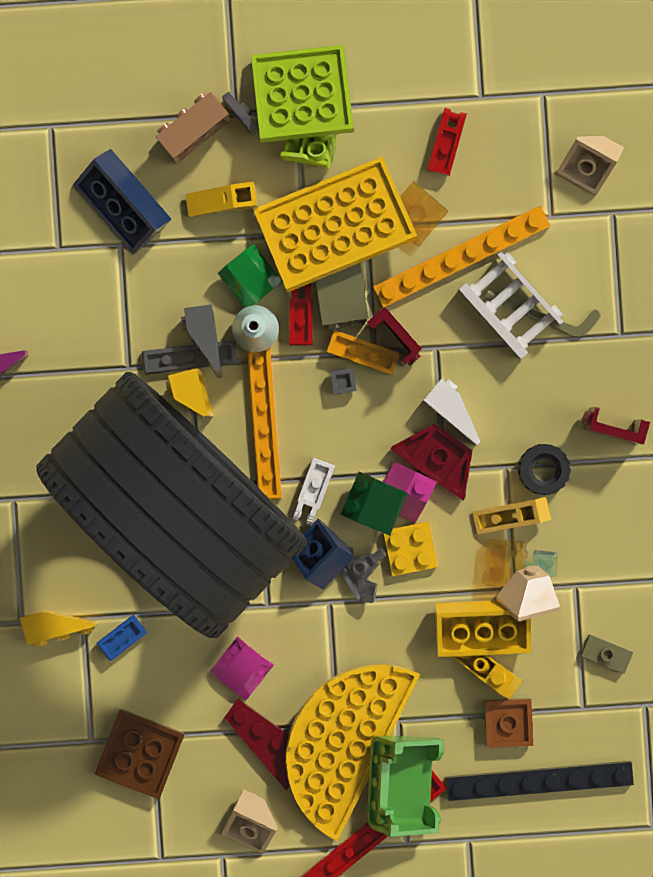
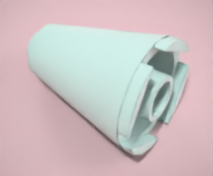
M257 305L246 307L236 315L233 321V337L237 344L247 351H264L272 346L277 339L279 333L278 321L275 315L265 307ZM257 322L258 328L251 330L249 328L251 323Z

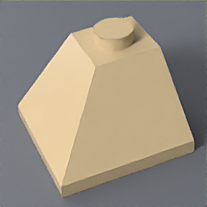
M605 136L577 137L556 173L597 195L618 162L624 147Z
M538 565L517 570L496 596V600L517 621L560 611V605L551 579Z
M243 789L221 835L263 854L278 827L265 800L258 797L255 793Z

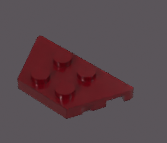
M434 423L390 448L464 501L473 452L469 447Z

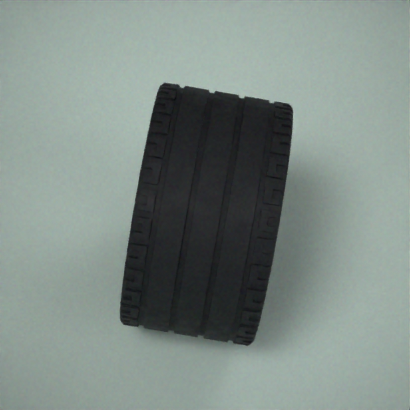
M125 372L115 382L116 386L114 388L111 387L94 404V409H90L72 427L73 431L67 432L51 449V454H46L36 465L37 475L65 512L133 580L191 628L206 637L218 638L228 628V623L234 622L250 605L249 601L255 600L271 583V579L276 578L292 561V556H297L307 545V539L293 522L189 420L133 372Z

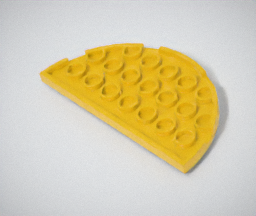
M387 664L366 665L347 670L334 676L317 688L306 700L295 717L286 747V771L290 789L306 817L317 829L330 838L338 841L369 779L372 738L374 736L391 735L421 675L420 673L408 668Z

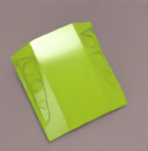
M337 134L286 140L284 150L280 155L281 159L324 167L326 170H329L335 155Z

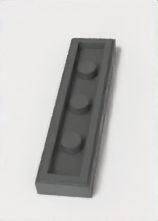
M235 340L218 342L221 366L237 364ZM195 345L142 351L145 374L210 367Z

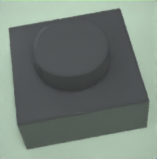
M353 368L330 371L334 394L357 391Z

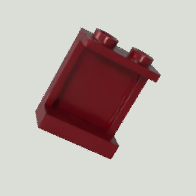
M386 307L382 308L367 322L366 325L371 331L375 330L381 323H384L407 349L409 355L400 362L402 366L406 363L411 366L421 357L419 352L422 348Z
M590 407L588 411L585 410L582 418V424L585 425L584 430L633 444L644 445L650 425L649 421L642 419L634 420L632 430L628 431L598 422L597 418L600 411L598 407Z

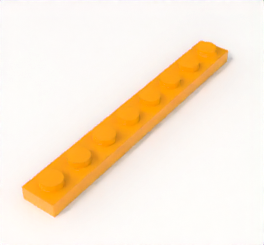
M540 205L373 288L382 307H387L549 228L550 224Z

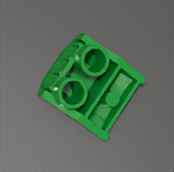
M254 244L240 253L217 273L244 308L253 306L270 291L283 283Z

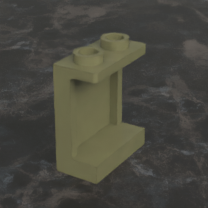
M360 263L316 281L323 327L327 326L328 330L342 328L341 324L350 323L351 327L364 325V320L369 319Z

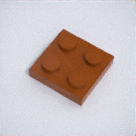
M531 698L484 700L487 748L533 746Z

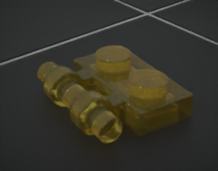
M487 539L483 585L504 587L508 582V578H512L517 570L524 569L525 558H528V551H526L527 542L517 541V550H510V540ZM510 557L516 558L515 571H509Z

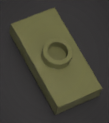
M590 634L581 653L582 657L625 674L633 655L632 651Z

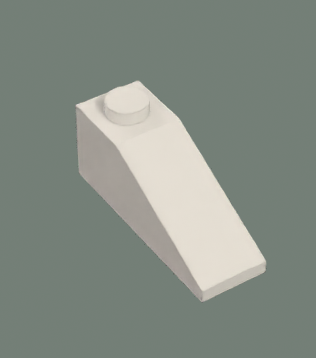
M448 378L446 381L440 379L423 401L471 442L478 445L480 439L463 400L456 391L458 386Z

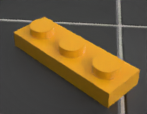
M334 330L327 349L328 353L389 375H393L400 355L398 352Z

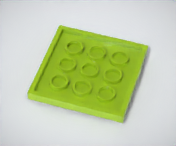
M344 45L251 55L261 143L354 132Z

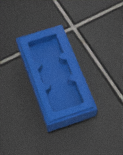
M133 614L96 644L109 661H112L148 632Z

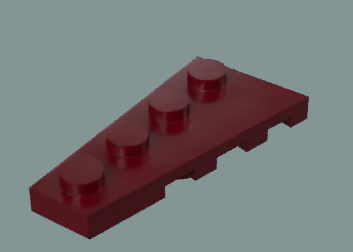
M238 698L224 718L287 791L290 786L286 771V747L289 734Z

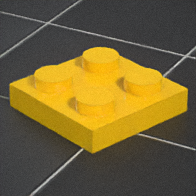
M429 521L393 528L390 536L384 534L392 576L438 567Z

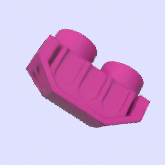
M237 636L210 672L247 700L275 664L262 657L260 653L258 654L252 649L253 647L248 646L241 637Z

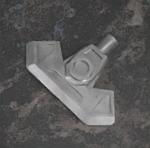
M347 546L353 554V547ZM382 548L374 554L368 553L352 559L340 571V574L358 601L375 602L378 584L367 580V578L379 566L378 562L387 556Z

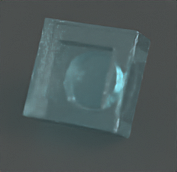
M534 550L533 565L541 567L549 577H556L558 552Z

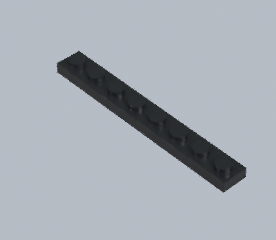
M631 761L446 776L448 801L634 785Z

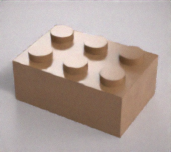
M211 92L207 95L202 93L194 100V106L189 110L187 108L182 109L175 116L177 119L173 123L169 124L167 122L157 130L159 133L156 136L158 142L176 164L181 162L231 121L228 112Z

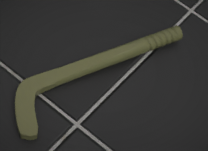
M488 289L485 298L493 300L499 294ZM508 298L501 305L516 311L522 303ZM532 308L525 315L540 321L546 314ZM595 309L579 326H572L565 322L559 324L556 320L551 322L549 326L571 336L580 337L597 323L601 315Z

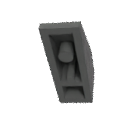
M212 304L184 308L185 316L181 317L182 329L187 330L190 340L217 378H222Z

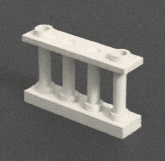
M500 252L498 256L502 259L501 262L475 285L472 283L469 286L465 283L459 290L522 359L528 353L526 350L527 344L554 320L559 324L563 323L564 321L561 317L564 314L555 304L552 307L548 305L515 268L514 265L517 262L508 252L505 255ZM509 267L518 278L491 302L487 301L484 303L479 297L482 294L481 291ZM525 285L533 296L506 320L503 318L500 321L495 315L496 309L519 288ZM540 302L549 313L522 337L518 336L515 338L510 332L513 329L512 326Z

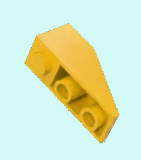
M254 181L186 194L189 217L258 207Z
M48 610L28 614L20 618L27 645L34 644V647L48 644V639L55 637L57 641L70 638V633L77 631L79 635L93 632L92 627L97 625V621Z
M489 655L451 656L508 699L513 696L523 682L522 679Z

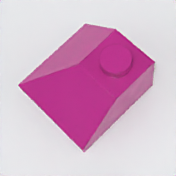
M393 462L384 481L408 492L399 516L414 523L417 522L437 483L396 462Z

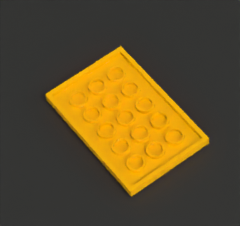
M383 156L253 209L287 293L418 239Z

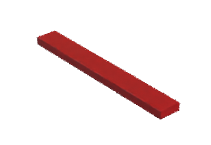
M433 770L430 802L447 789ZM366 822L300 877H339L388 836L372 829L368 822Z

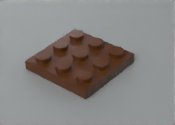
M120 708L94 775L160 800L185 733Z

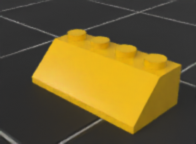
M196 368L168 375L169 381L165 382L168 395L173 396L175 400L203 417H213L202 371Z
M498 601L435 603L438 657L531 653V618L517 621Z

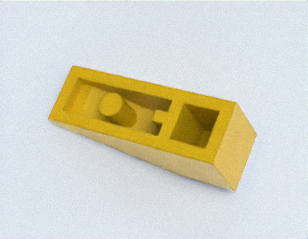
M546 497L472 512L477 535L538 524L551 519Z

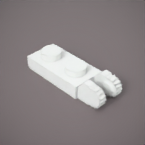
M313 458L298 498L299 503L293 516L294 520L298 521L302 513V507L306 504L312 507L306 524L312 525L316 511L321 506L335 465Z

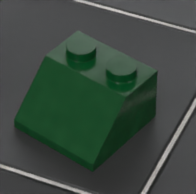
M358 471L340 515L390 536L408 492Z

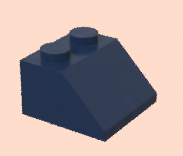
M318 518L303 533L307 539V545L297 556L293 555L292 560L307 581L324 589L354 558V555L345 542Z

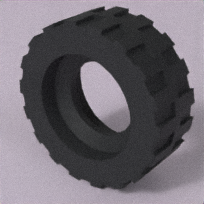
M538 444L527 449L521 456L518 464V475L521 482L528 490L535 494L551 495L559 492L570 478L571 468L569 465L570 461L566 457L567 455L560 448L550 444ZM540 458H548L555 464V475L548 481H541L533 474V465Z

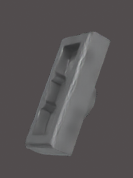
M228 91L222 96L223 102L251 135H255L259 131V127L250 117L252 112L244 103L240 105Z

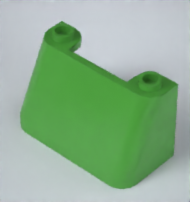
M374 736L372 738L367 820L372 829L390 837L439 833L441 816L434 807L430 806L432 761H439L444 754L443 739L410 736Z

